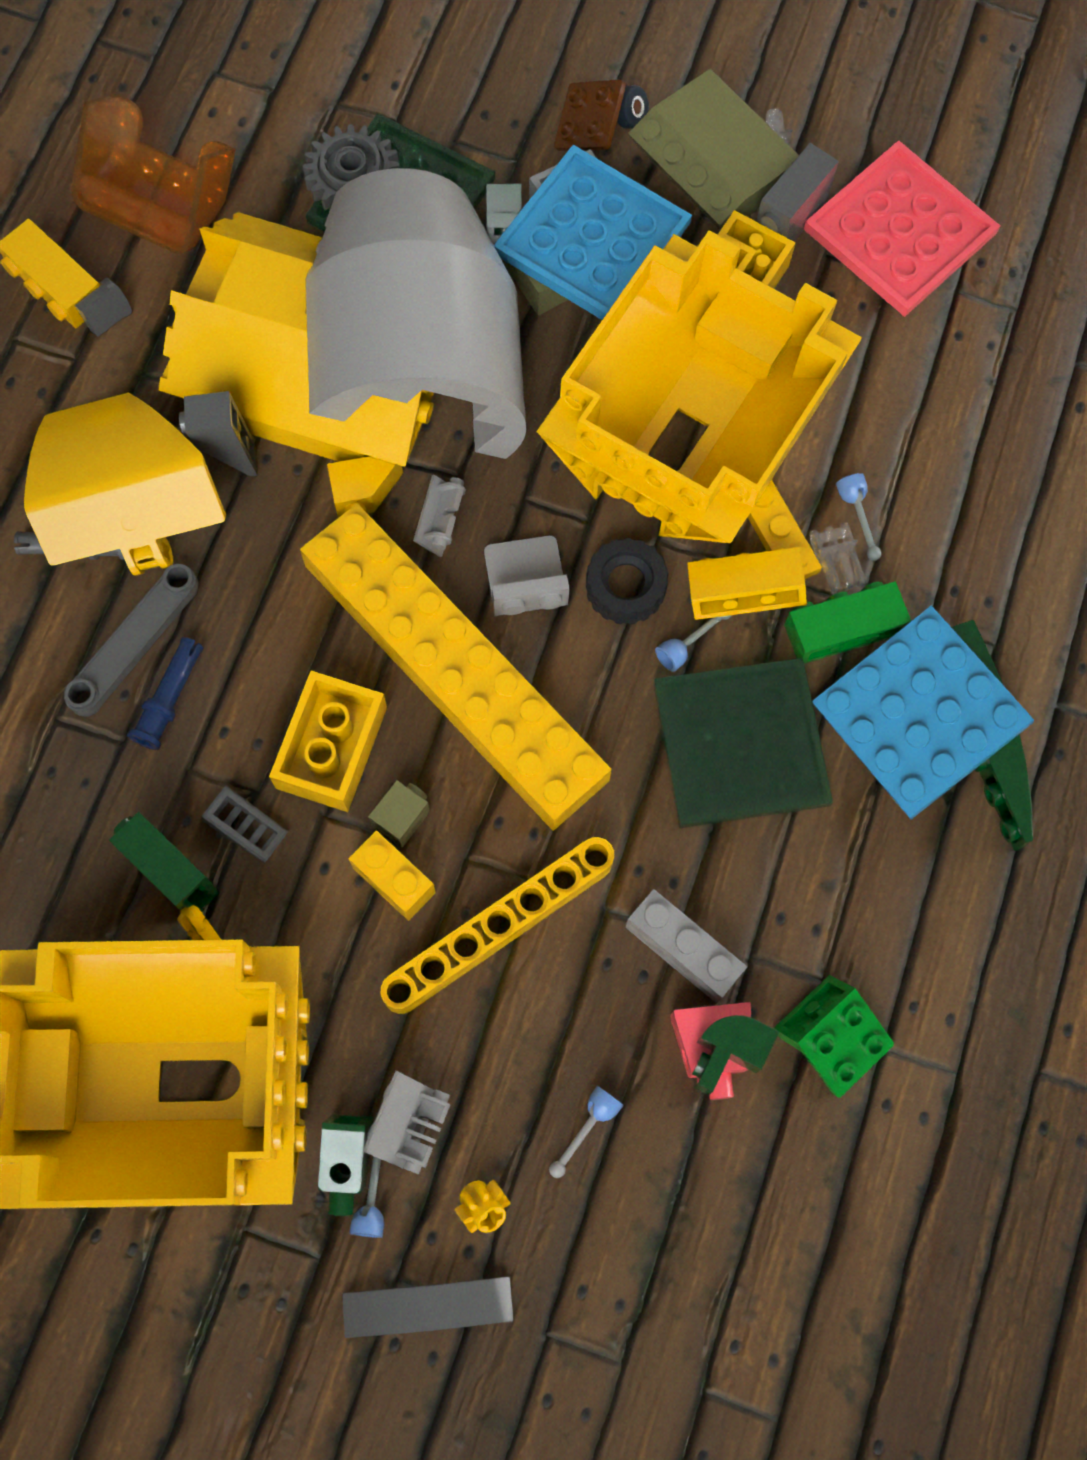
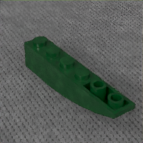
M971 620L951 627L1003 684L975 621ZM1019 734L975 769L976 772L980 773L985 784L984 794L987 802L991 807H995L999 815L1001 834L1006 842H1011L1014 851L1024 848L1033 841L1031 794L1026 759Z

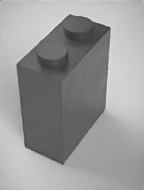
M809 143L762 198L756 222L795 242L804 231L805 221L827 203L839 161Z

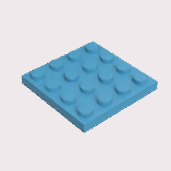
M572 145L500 236L494 247L502 260L603 320L654 245L664 249L673 234L681 237L690 225L692 215L577 146Z
M932 605L812 701L816 709L910 820L1034 723V719Z

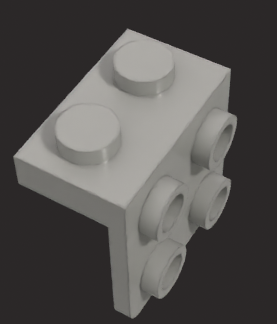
M543 536L490 544L485 547L484 556L495 616L516 615L525 611L549 610L568 605L567 574L563 575L555 537Z

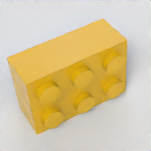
M310 671L269 775L274 787L278 790L348 812L387 710L384 694Z

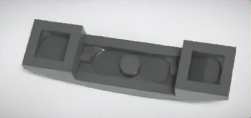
M510 1277L342 1293L345 1338L443 1330L513 1321Z

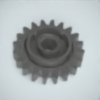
M349 124L346 133H342L341 129L336 126L334 127V137H330L327 133L323 132L321 133L323 144L316 141L311 142L313 152H305L306 164L303 165V172L307 190L312 192L314 201L322 199L323 209L327 210L332 206L336 192L349 181L370 172L400 168L397 151L391 149V141L389 139L381 141L380 131H376L371 136H368L367 126L365 125L360 129L359 133H355L352 124Z

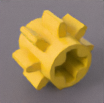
M477 1180L463 1188L459 1197L462 1205L457 1206L455 1211L470 1233H474L477 1229L481 1232L489 1233L498 1229L503 1224L506 1218L504 1208L510 1205V1201L495 1180H491L488 1184Z

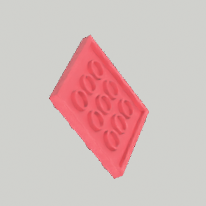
M898 140L808 218L803 229L905 317L997 234L1000 225Z

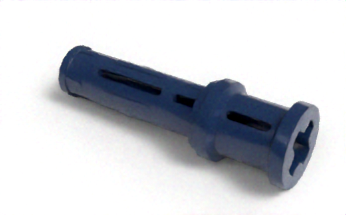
M187 637L181 638L180 644L154 696L143 702L141 707L144 711L135 729H130L127 734L128 738L148 749L159 750L161 746L159 740L168 722H173L176 716L173 707L200 653L204 649L200 643L193 646L195 640Z

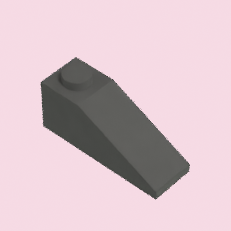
M230 392L184 396V412L179 413V423L183 435H188L198 450L249 476H257L256 443Z

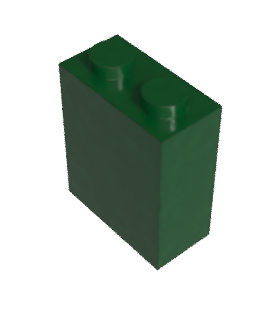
M137 812L133 817H126L114 829L115 835L109 841L179 910L195 905L202 911L220 893L207 877L140 812Z

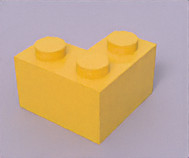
M734 210L718 235L741 247L736 265L737 269L775 289L790 265L796 243Z

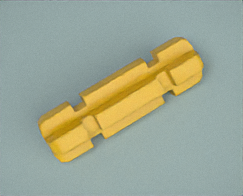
M192 905L180 910L181 914L177 918L178 922L188 932L187 934L191 940H222L209 921L204 919L205 916L198 906Z

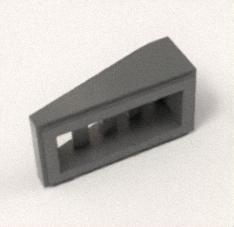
M226 785L200 819L264 864L288 833L286 829ZM228 803L235 806L224 821L217 818ZM242 811L248 816L235 831L229 826ZM256 820L260 825L250 839L247 840L242 835L250 824ZM268 828L274 833L262 849H259L255 844Z

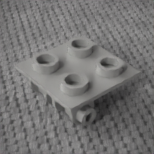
M395 1071L391 1083L384 1092V1100L376 1120L368 1131L367 1142L363 1152L419 1175L421 1168H426L433 1150L432 1147L420 1143L421 1139L436 1144L437 1141L423 1135L425 1128L437 1132L441 1131L440 1127L428 1123L430 1119L443 1124L448 1109L451 1106L447 1103L450 1095L436 1089L433 1090Z

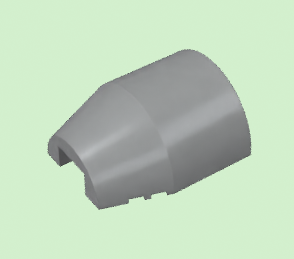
M397 168L379 170L361 175L349 181L335 194L325 223L326 230L322 240L317 245L315 251L317 255L313 266L309 269L306 276L309 414L344 422L372 395L408 403L421 390H426L473 402L475 452L503 459L508 458L521 445L526 434L517 291L469 198L451 180L435 173L417 169Z

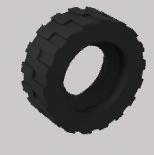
M625 538L624 540L615 539L607 545H602L599 551L591 557L586 574L585 589H587L588 601H591L593 604L592 608L602 614L604 619L613 620L617 624L629 623L630 625L636 624L640 620L643 622L649 619L652 613L655 614L659 610L660 603H663L667 590L669 573L668 568L664 565V558L657 553V549L652 545L651 547L642 540L635 541L632 538ZM631 565L642 572L645 578V586L641 593L635 597L623 598L611 590L608 578L616 567Z

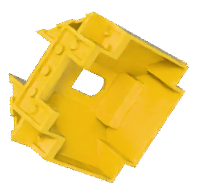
M240 212L233 214L232 220L223 218L214 222L213 228L206 226L200 228L206 251L186 295L171 290L169 305H172L174 309L175 320L171 327H166L163 355L170 357L163 375L160 377L158 391L184 398V396L229 391L251 435L338 462L371 456L406 467L422 423L428 424L433 412V402L431 400L434 392L421 390L408 403L372 395L344 422L309 414L306 276L309 269L313 266L317 252H315L317 245L323 237Z
M710 230L698 247L675 234L670 238L664 249L654 245L562 377L560 398L536 432L596 500L604 490L605 493L613 498H622L633 504L635 509L642 515L659 519L661 526L658 536L731 543L862 337L831 321L838 300L807 283L799 291L796 301L737 269L736 265L741 247ZM679 410L707 426V429L682 467L675 471L649 456V453Z
M243 940L38 942L37 950H0V1209L292 1204L300 1152L306 1151L307 1130L305 1121L300 1119V1108H307L308 1102L307 1082L301 1083V1066H307L309 1060L308 1040L302 1039H307L306 1024L309 1023L310 1001L309 998H304L299 946L249 947ZM224 1060L233 1063L239 1070L240 1086L237 1092L227 1100L160 1102L162 1061Z

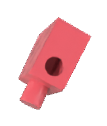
M750 1002L679 1009L671 1013L672 1026L689 1078H697L692 1075V1072L702 1052L708 1055L711 1052L710 1049L697 1043L701 1035L713 1023L722 1018L735 1015L751 1018ZM728 1060L714 1091L709 1094L710 1100L733 1098L731 1074L742 1073L748 1069Z

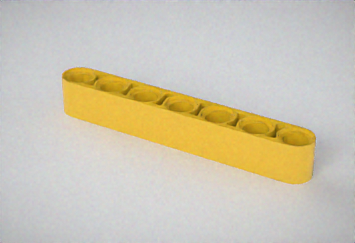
M592 837L584 841L394 971L381 985V997L385 1005L397 1014H405L412 1011L603 879L610 872L613 864L614 849L606 839L600 837ZM591 851H599L605 855L606 863L602 866L594 867L586 861L585 856ZM561 872H566L574 878L575 883L568 889H561L554 884L553 878ZM529 894H534L541 898L543 904L536 911H528L522 907L521 900ZM497 916H502L510 922V928L505 933L496 934L488 928L489 922ZM460 940H474L478 945L476 952L469 957L460 956L455 951L456 945ZM431 961L440 962L444 966L443 975L436 980H429L422 975L424 966ZM397 984H405L411 988L409 998L403 1003H395L389 999L391 989Z

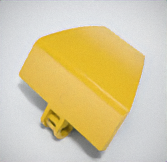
M124 393L44 416L36 433L30 454L25 484L24 508L50 565H57L120 549L130 572L135 576L144 574L146 569L158 566L166 569L173 565V554L166 538L167 536L225 521V510L202 453L162 415L134 395Z

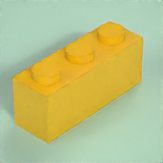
M28 218L0 241V252L3 256L0 263L13 278L19 275L24 280V286L34 298L38 300L42 297L48 302L46 304L48 309L59 321L66 319L76 329L84 320L75 305L100 287V284Z
M800 547L777 548L773 551L752 554L740 553L736 556L715 559L704 558L699 561L687 562L691 602L695 620L807 605Z

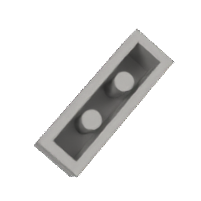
M655 889L644 899L626 923L625 928L716 1004L747 968L743 962Z

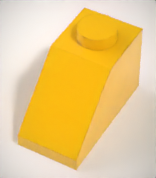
M371 456L327 464L338 518L356 503L366 513L375 512L402 476V466Z

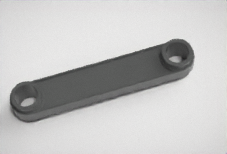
M183 564L169 566L86 666L67 685L64 699L67 706L75 714L85 717L96 714L189 601L196 596L199 583L194 572L189 567ZM188 579L183 587H173L177 580ZM84 692H91V696L86 702L76 704L79 695Z

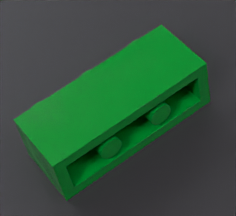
M896 581L884 585L882 582H874L863 587L857 593L848 595L847 592H839L828 597L825 602L815 605L812 602H807V605L794 607L789 613L784 626L798 664L801 665L890 639L909 624L911 618Z

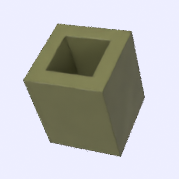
M397 780L368 816L371 826L403 848L430 813L429 804L425 801L428 796L414 784L409 783L405 786Z

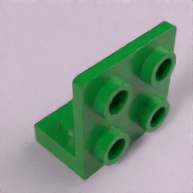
M831 975L823 980L773 1028L779 1031L778 1036L781 1040L804 1054L832 1094L838 1098L842 1097L894 1045V1042L856 988Z

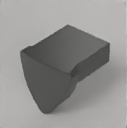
M107 277L99 282L100 287L75 305L90 331L97 337L123 317H128L132 314L130 304L123 292Z

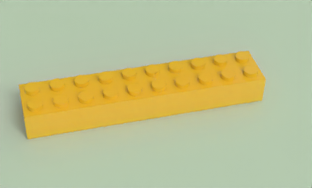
M358 503L300 548L305 567L552 831L558 828L610 781L612 769Z

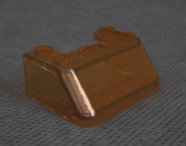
M113 94L84 102L71 187L72 197L76 205L83 211L172 253L183 254L195 248L202 238L199 229L204 226L209 227L225 203L236 149L220 141L207 142L199 151L197 166L195 167L140 141L143 117L139 107L131 100L118 94Z

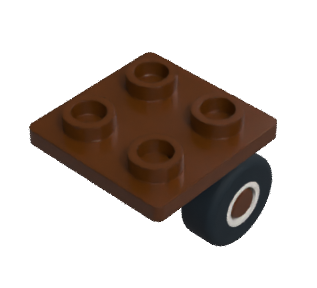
M621 79L570 83L554 148L558 151H568L572 145H575L582 150L609 149L617 122L625 129H633L649 112V102L645 91L637 85L626 86V83Z

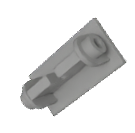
M436 475L431 477L413 541L439 557L443 556L446 546L452 542L451 534L456 520L454 513L458 511L462 496L466 492L462 479L452 477L449 482H445Z

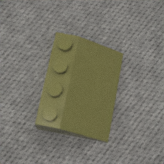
M711 69L654 106L628 133L636 146L719 230L722 229L734 210L749 217L760 206L762 198L799 156Z

